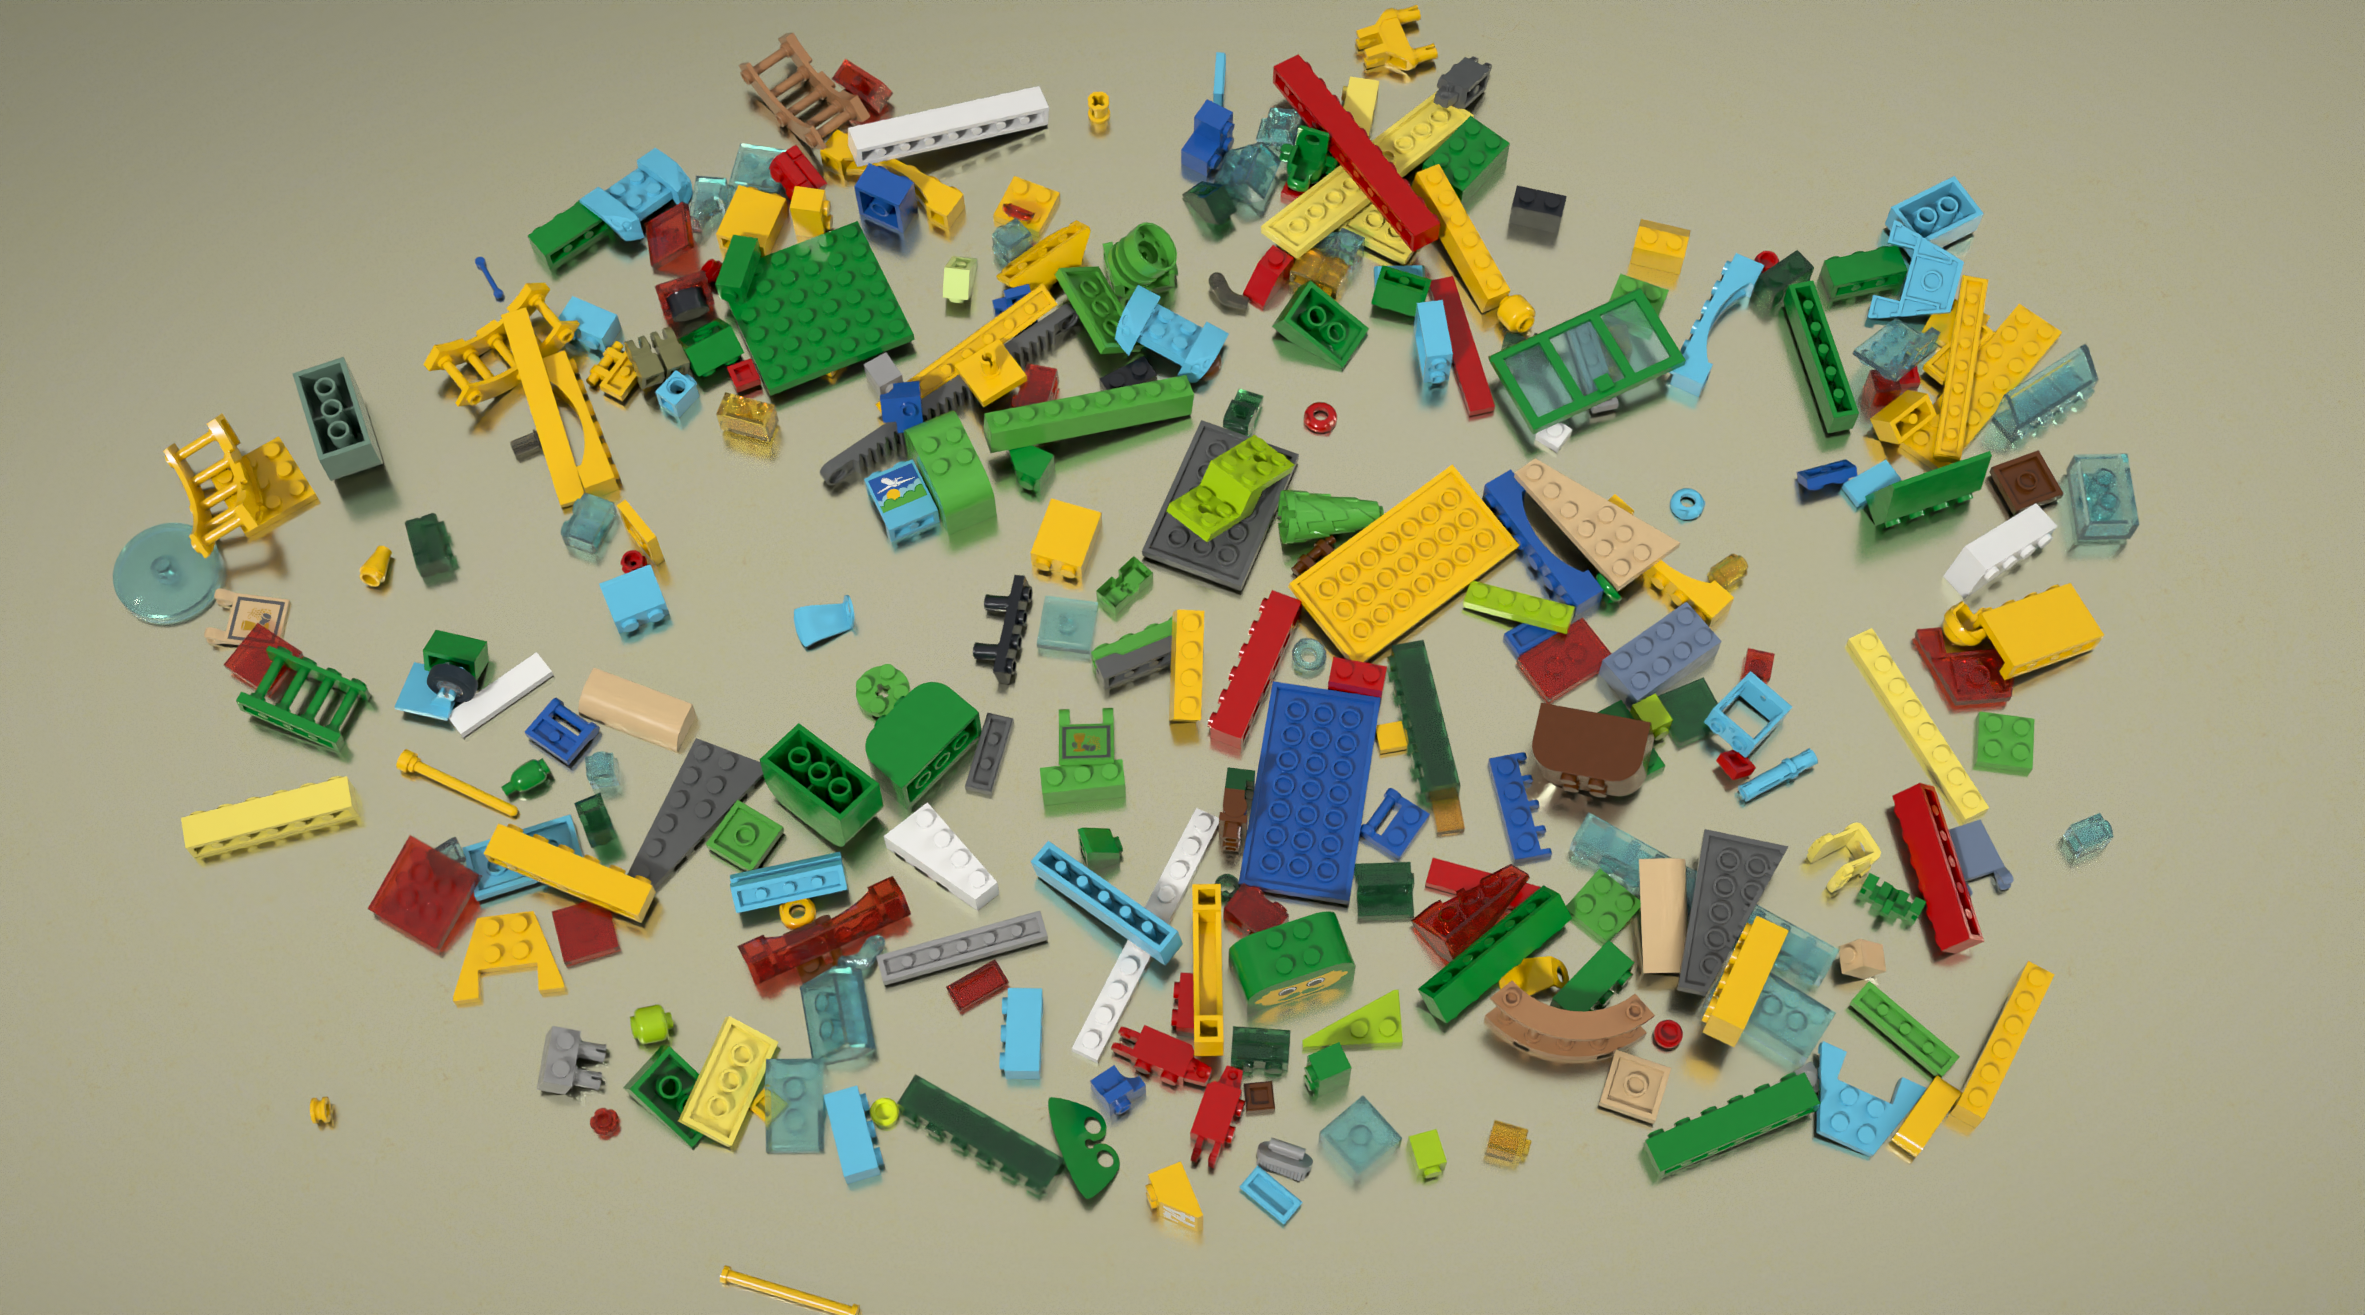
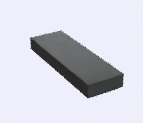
M987 712L965 784L966 790L990 796L993 795L1014 725V718Z

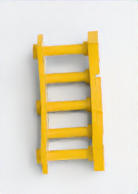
M526 283L518 296L506 309L512 312L526 307L529 317L538 310L553 327V330L543 342L536 336L542 358L558 353L566 343L571 341L580 323L577 320L560 321L547 306L545 297L551 289L546 283ZM495 319L476 331L477 336L467 341L461 338L452 342L434 345L423 365L428 371L445 370L460 387L462 392L456 401L458 407L477 405L522 383L513 353L503 342L508 337L502 319L498 322ZM492 348H495L511 367L496 376L492 374L478 357ZM465 362L470 363L484 380L469 383L457 369L456 365Z
M222 413L207 423L209 432L180 450L175 443L163 450L167 463L177 472L190 501L189 508L193 514V530L189 535L191 545L204 558H207L212 553L215 541L241 525L246 526L251 531L261 523L263 512L259 511V506L263 504L262 493L255 471L248 456L242 457L237 447L241 442ZM213 441L218 442L224 452V458L195 475L186 458ZM228 467H231L234 475L233 482L206 498L200 485ZM237 492V503L212 518L210 508Z

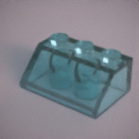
M833 966L800 986L813 1067L855 1060L876 1049L861 968Z

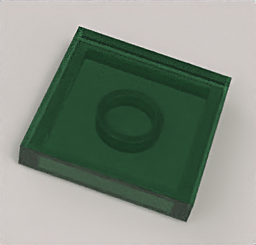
M1704 677L1658 696L1673 719L1669 730L1678 747L1714 733L1704 721L1718 702Z

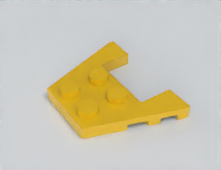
M534 911L477 918L453 995L455 1005L481 1002L480 974L537 966L540 994L566 991V985Z

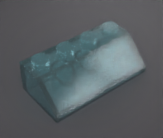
M2086 344L2080 346L2004 394L1992 418V422L2011 443L2019 438L2022 440L2026 439L2034 432L2036 427L2048 425L2055 418V415L2060 412L2062 414L2067 413L2074 407L2077 401L2080 399L2086 401L2094 394V387L2099 379L2089 347Z

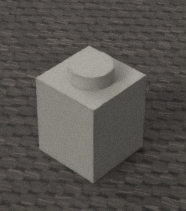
M886 352L864 364L866 378L879 397L881 394L890 392L893 389V383L903 382L902 374Z

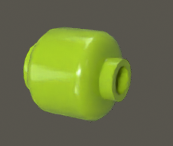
M660 1004L639 1007L634 1011V1016H630L633 1039L638 1038L642 1044L664 1041L668 1037V1030L673 1029L671 1012L665 1013L664 1008Z

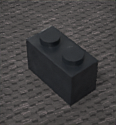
M1517 185L1509 223L1559 233L1567 196Z

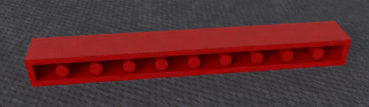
M1298 54L1273 66V84L1310 128L1330 134L1329 152L1410 250L1414 252L1438 240L1440 220L1437 215L1429 211L1422 197L1414 193L1409 182L1403 179L1397 172L1395 165L1383 156L1380 147L1373 144L1365 129L1358 126L1353 115L1343 108L1336 95H1332L1327 89L1324 80L1318 78L1313 72L1311 65L1305 62Z

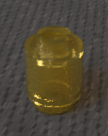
M1732 553L1710 568V572L1707 573V579L1709 583L1715 580L1726 590L1747 576L1748 564L1742 556Z

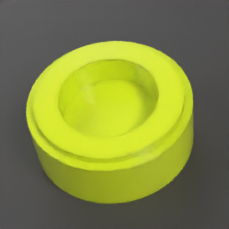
M880 1098L870 1108L871 1119L880 1128L894 1126L900 1116L898 1105L890 1098Z

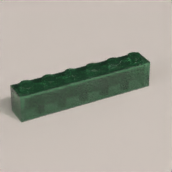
M1424 640L1392 645L1391 656H1387L1389 671L1395 674L1396 680H1393L1395 696H1400L1402 704H1399L1401 720H1406L1408 728H1405V737L1407 744H1412L1414 753H1411L1413 769H1418L1420 777L1417 778L1419 793H1424L1426 803L1459 797L1461 785Z
M916 1074L897 1102L901 1112L900 1116L912 1124H915L916 1121L926 1126L925 1130L932 1136L940 1138L942 1135L950 1140L949 1144L961 1152L965 1150L975 1154L974 1158L985 1166L992 1164L998 1167L1001 1175L1012 1181L1015 1178L1025 1183L1024 1187L1036 1195H1039L1041 1192L1048 1196L1065 1168L1064 1158Z

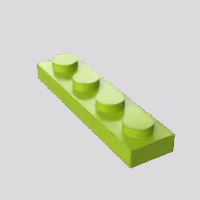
M1477 581L1470 583L1463 601L1464 608L1564 634L1568 633L1575 613L1574 606Z

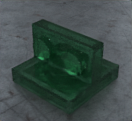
M1411 862L1355 864L1357 920L1414 918L1413 889L1415 883L1414 873H1411Z

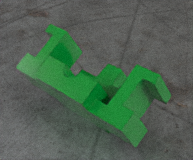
M1869 873L1858 895L1872 902L1871 908L1880 914L1894 920L1901 917L1914 924L1926 901L1915 897L1911 903L1907 901L1909 893L1897 890L1893 885L1885 881L1880 887L1876 885L1880 878Z

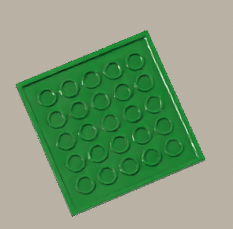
M858 221L761 257L745 302H727L770 396L915 340L909 323Z

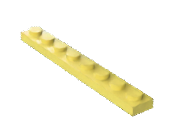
M1870 628L1849 638L1847 644L1961 821L1965 823L1987 812L1989 806L1874 630Z

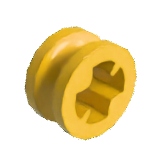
M327 1096L322 1097V1100H318L317 1097L311 1099L310 1116L313 1124L319 1123L320 1120H323L324 1123L330 1122L331 1104Z

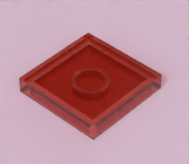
M685 202L679 203L645 223L651 267L658 269L694 248L689 205Z
M257 623L224 663V667L257 688L272 663L266 652L268 646L276 649L278 646L284 647L297 658H301L303 653ZM283 665L266 694L270 697L292 670L291 668Z
M586 901L552 911L563 961L566 966L621 950L611 910Z

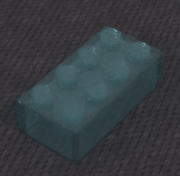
M1770 972L1743 1032L1801 1068L1836 1012ZM1723 973L1708 994L1703 1004L1704 1008L1707 1009Z

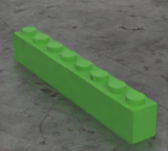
M1187 375L984 413L983 433L990 453L1191 415L1194 393Z

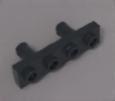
M1014 575L1009 596L986 594L984 599V609L986 611L1006 612L1002 633L998 644L975 642L973 647L974 659L995 661L993 673L998 682L1003 684H1009L1011 674L1014 675L1016 672L1017 663L1015 656L1017 650H1020L1022 645L1021 629L1027 622V602H1031L1033 595L1032 586L1029 585L1026 577L1023 575Z

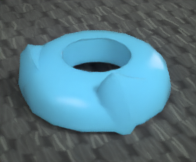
M1691 488L1677 490L1670 500L1672 512L1681 520L1697 518L1702 514L1705 507V500L1702 495ZM1683 497H1690L1695 501V505L1685 507L1681 504L1680 500Z

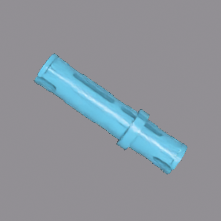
M1808 748L1790 759H1783L1781 764L1739 785V793L1747 802L1789 778L1795 779L1805 769L1818 764V759L1813 750Z

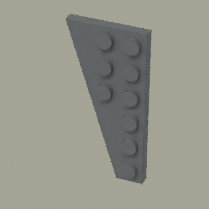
M1707 829L1704 830L1677 990L1702 996L1707 994L1789 846Z

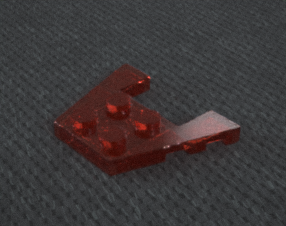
M1941 627L1916 630L1915 638L1955 706L2010 701L2014 677L2004 680L1999 671L2005 662L1996 649L1946 653Z

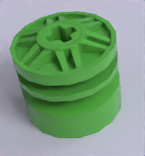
M1148 222L1136 226L1127 236L1116 242L1108 254L1109 266L1115 278L1123 286L1131 290H1135L1138 285L1147 288L1158 277L1173 268L1177 260L1176 247L1170 235L1162 227Z

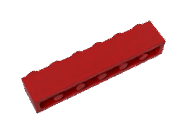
M1274 590L1271 591L1268 599L1263 598L1259 608L1260 618L1258 621L1254 620L1249 630L1251 638L1248 644L1243 643L1238 658L1241 660L1238 667L1233 666L1229 674L1228 681L1231 683L1228 689L1222 690L1218 700V704H1220L1218 712H1212L1207 727L1210 728L1211 739L1241 750L1301 614L1302 602Z
M1918 783L1893 795L1894 811L1901 822L1903 829L1902 837L1908 845L1911 854L1910 862L1916 870L1919 879L1918 887L1927 904L1926 912L1928 918L1933 923L1937 945L1941 951L1957 954L1985 942L1935 786Z

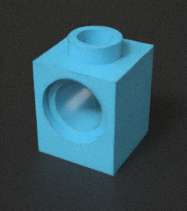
M675 370L655 391L659 405L680 418L699 397L696 387L697 382L690 375H683ZM677 391H683L680 394H675Z

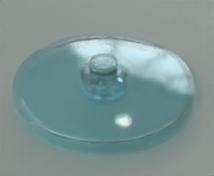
M164 523L150 527L134 536L119 553L113 570L115 592L126 609L140 619L154 623H171L186 619L202 610L213 599L216 589L220 587L223 577V560L217 546L214 545L210 556L204 558L191 545L189 535L193 530V526L183 523Z

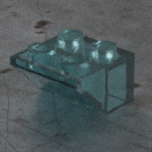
M1263 142L1231 149L1223 158L1224 162L1214 178L1215 182L1211 191L1214 194L1245 204L1262 201L1267 195L1281 160Z

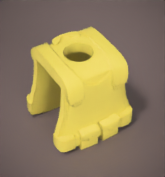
M1852 823L1843 832L1835 835L1827 833L1815 840L1808 849L1807 858L1810 863L1844 846H1847L1855 858V861L1843 865L1830 879L1826 887L1831 893L1844 887L1850 878L1858 874L1861 877L1864 876L1881 855L1878 845L1861 823ZM1860 842H1861L1862 845L1864 846L1865 852H1864L1863 849L1861 848Z

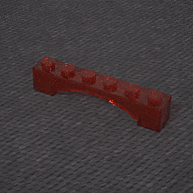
M891 876L867 887L868 892L854 905L819 925L783 936L765 937L763 934L737 946L755 986L911 915L905 895L895 878Z

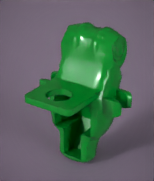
M1300 125L1296 144L1294 146L1290 144L1282 145L1280 149L1282 153L1279 158L1287 163V185L1289 188L1298 192H1305L1311 184L1318 182L1323 174L1328 175L1336 169L1338 161L1331 157L1332 154L1328 150L1329 133Z

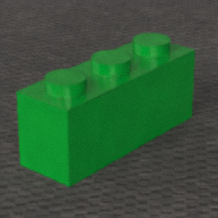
M578 200L574 206L563 213L557 214L543 226L534 229L528 235V239L534 252L551 269L612 228Z
M1881 246L1871 251H1857L1843 257H1830L1824 260L1820 276L1829 299L1900 285L1903 283L1908 270L1898 246Z
M1608 940L1552 998L1550 1006L1581 1012L1593 1011L1599 1004L1605 1006L1615 995L1612 991L1618 984L1623 987L1632 978L1633 973L1631 970L1635 962Z

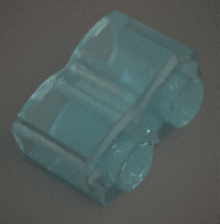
M585 492L580 499L578 498L575 501L572 509L574 514L563 523L561 535L565 545L594 555L599 549L605 533L610 528L617 510L614 502Z

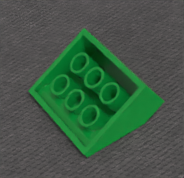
M1988 451L1893 483L1865 496L1875 526L1885 523L1886 528L1902 523L1901 517L1909 515L1911 520L1925 515V509L1933 507L1935 512L1949 507L1948 501L1957 499V502L1961 503L1973 499L1972 493L1982 488L1992 457L1991 452Z

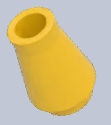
M378 546L360 568V579L370 586H379L380 583L384 582L392 551L385 546Z

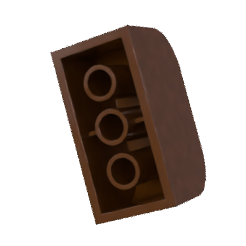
M1541 703L1532 741V750L1544 778L1555 785L1563 786L1562 789L1566 791L1579 792L1580 789L1590 791L1591 795L1602 798L1606 797V794L1625 796L1638 790L1645 781L1654 742V734L1651 722Z

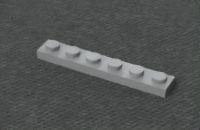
M1036 911L881 954L876 957L883 983L888 985L1048 940L1041 912Z

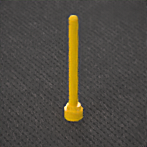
M405 749L398 758L396 768L407 774L418 772L509 816H516L518 814L516 806L421 762V758L415 752Z

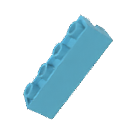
M841 852L730 875V889L736 913L847 890Z

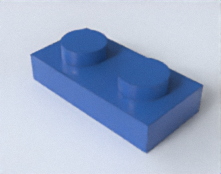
M1847 459L1797 472L1798 482L1809 490H1819L1824 485L1830 483H1845L1849 478L1858 476L1857 467Z

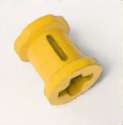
M1104 92L1091 93L1088 97V117L1095 124H1103L1110 118V110L1108 108L1109 96Z

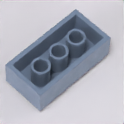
M1685 602L1603 659L1599 674L1631 710L1633 704L1655 693L1659 696L1716 656L1722 641L1693 608Z

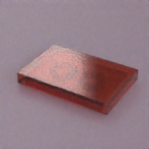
M1582 617L1570 625L1567 634L1558 632L1518 657L1516 662L1546 701L1550 703L1599 672L1602 660L1608 657L1611 652Z

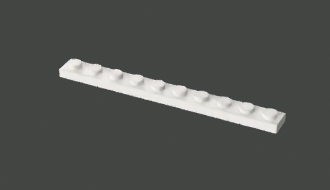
M1198 808L1195 809L1145 906L1147 910L1167 924H1170L1219 828L1218 817ZM1127 940L1072 1047V1052L1096 1063L1099 1062L1152 959L1151 955L1131 941Z

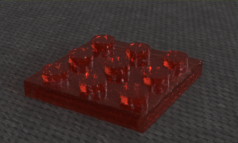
M410 835L369 905L368 910L433 948L440 950L482 875Z

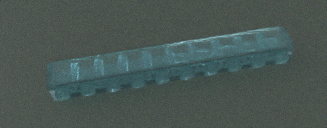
M1589 812L1573 837L1570 850L1578 858L1590 860L1598 864V867L1604 872L1616 874L1623 878L1627 885L1634 888H1640L1639 859L1671 858ZM1686 866L1687 909L1689 915L1697 871ZM1756 904L1747 920L1748 923L1753 924L1756 916H1759L1789 930L1774 965L1781 970H1790L1799 975V978L1809 985L1815 984L1820 986L1839 949Z

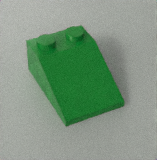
M1311 280L1298 287L1272 325L1275 330L1293 344L1340 369L1344 367L1369 330L1366 325Z
M662 1045L623 1089L689 1147L692 1148L704 1135L678 1122L699 1073L670 1046Z

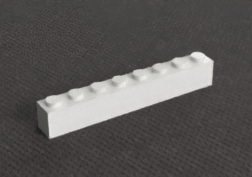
M1039 86L850 127L848 128V146L857 167L869 163H878L1048 125L1049 106Z

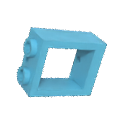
M1443 300L1417 303L1413 330L1423 383H1441L1449 380L1453 357Z
M1750 671L1713 708L1704 723L1730 744L1736 752L1747 758L1783 721L1792 709V706ZM1739 696L1744 698L1770 721L1754 738L1723 713Z

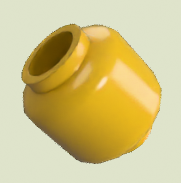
M1522 295L1506 296L1500 301L1497 311L1498 319L1512 333H1523L1529 330L1535 321V309Z

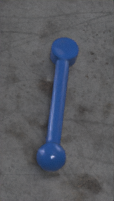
M477 257L475 264L485 274L494 290V297L502 298L504 293L497 287L486 268L485 259Z

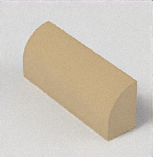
M593 668L584 685L578 707L579 715L676 752L679 751L696 717V712L691 703L597 668Z
M1679 858L1639 859L1643 973H1680L1688 926L1686 860Z

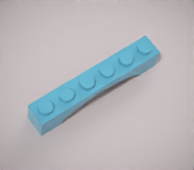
M1738 253L1735 254L1732 262L1727 260L1721 272V275L1724 276L1722 281L1717 280L1711 291V294L1714 295L1712 300H1706L1700 313L1703 315L1701 321L1696 319L1690 332V334H1693L1691 340L1686 339L1682 345L1680 352L1686 360L1685 365L1669 372L1673 375L1670 385L1697 397L1700 396L1713 364L1708 362L1707 357L1708 334L1718 317L1731 304L1744 296L1751 297L1761 278L1764 268L1763 264Z

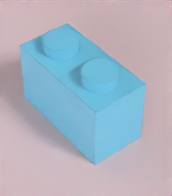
M574 296L571 297L558 317L560 321L577 320L580 325L574 332L572 340L576 339L584 342L586 346L593 350L598 348L605 351L607 347L611 346L621 330L617 314Z

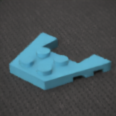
M1894 220L1887 244L1913 250L1912 259L1900 301L1873 295L1867 319L1950 313L1964 262L1938 245L1929 242L1917 232L1908 229L1899 221Z
M1822 1041L1818 1046L1820 1067L1818 1068L1819 1095L1817 1097L1821 1104L1817 1111L1816 1133L1871 1157L1924 1094L1926 1087L1902 1077L1898 1080L1891 1102H1886L1838 1080V1075L1847 1052Z

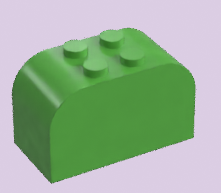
M954 410L904 430L907 452L910 458L913 459L938 509L939 517L948 535L997 516L995 497L987 473Z

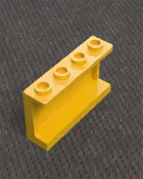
M2071 583L2063 586L2053 585L2045 592L2039 594L2033 592L2018 601L2009 600L1995 609L1988 607L1977 615L1978 618L1972 626L1975 631L1982 628L1985 630L2005 662L1999 671L2004 680L2093 650L2104 637L2102 630Z

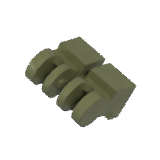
M670 326L662 329L664 340L660 338L656 331L650 333L655 353H652L651 345L644 335L638 337L640 348L636 347L633 340L624 342L626 354L638 377L641 390L662 383L664 376L667 380L675 370L683 375L689 372L690 361Z

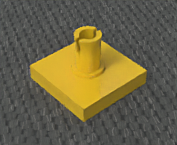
M999 339L955 365L956 371L983 407L1028 381L1024 371Z

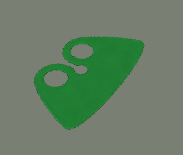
M1050 1097L1048 1100L1049 1115L1062 1156L1078 1190L1086 1199H1090L1112 1180L1120 1166L1119 1156L1111 1146L1100 1143L1095 1144L1093 1148H1088L1085 1145V1140L1087 1139L1096 1141L1105 1136L1107 1130L1106 1122L1100 1113L1090 1107L1070 1100ZM1087 1117H1094L1099 1121L1101 1129L1098 1133L1092 1134L1086 1130L1084 1121ZM1101 1150L1108 1151L1114 1160L1112 1166L1104 1167L1100 1165L1097 1160V1153Z

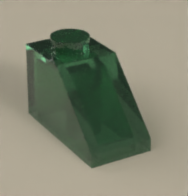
M1201 181L1182 194L1184 199L1207 223L1222 225L1231 219L1230 216L1237 212L1229 193L1222 184Z

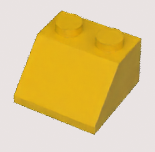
M1641 219L1630 263L1680 275L1691 230Z

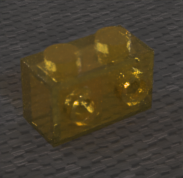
M725 392L716 413L721 430L766 442L771 441L779 421L775 405Z

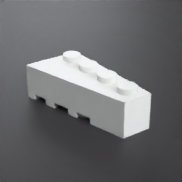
M2035 503L1966 545L1943 577L1966 599L2005 570L2011 568L2019 560L2029 557L2036 548H2044L2053 539L2052 533L2058 526Z
M928 802L884 835L887 849L903 857L913 867L919 868L933 881L945 886L952 894L977 911L999 895L997 881Z

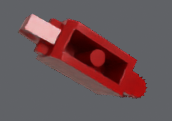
M1144 1025L1141 1033L1123 1026L1120 1027L1119 1035L1136 1044L1132 1049L1115 1042L1112 1044L1111 1050L1130 1059L1131 1064L1134 1065L1133 1067L1137 1071L1144 1074L1152 1072L1159 1075L1163 1082L1170 1085L1178 1083L1183 1086L1185 1081L1201 1086H1206L1212 1068L1195 1058L1194 1049L1191 1044Z
M1227 1065L1218 1082L1213 1081L1207 1084L1190 1132V1140L1196 1142L1190 1161L1197 1163L1202 1153V1147L1206 1145L1213 1148L1208 1158V1167L1214 1168L1220 1151L1224 1150L1225 1144L1232 1143L1236 1127L1232 1126L1235 1116L1241 1117L1245 1105V1100L1241 1099L1242 1090L1240 1089L1243 1070Z

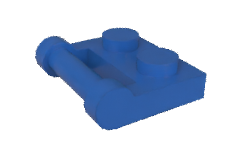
M556 697L550 701L526 729L525 734L528 738L569 765L584 746L596 737L600 727L593 722H587L564 706L563 701ZM558 714L582 732L577 736L552 719L553 716Z
M1388 788L1384 794L1385 799L1367 824L1361 826L1360 835L1389 855L1400 860L1428 821L1430 814L1402 797L1395 789ZM1395 805L1400 808L1383 834L1379 835L1376 833L1375 830L1392 806Z

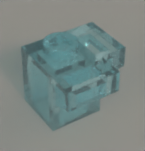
M1270 107L1268 117L1261 119L1256 137L1257 144L1282 147L1283 144L1294 146L1302 120L1301 116L1294 109Z

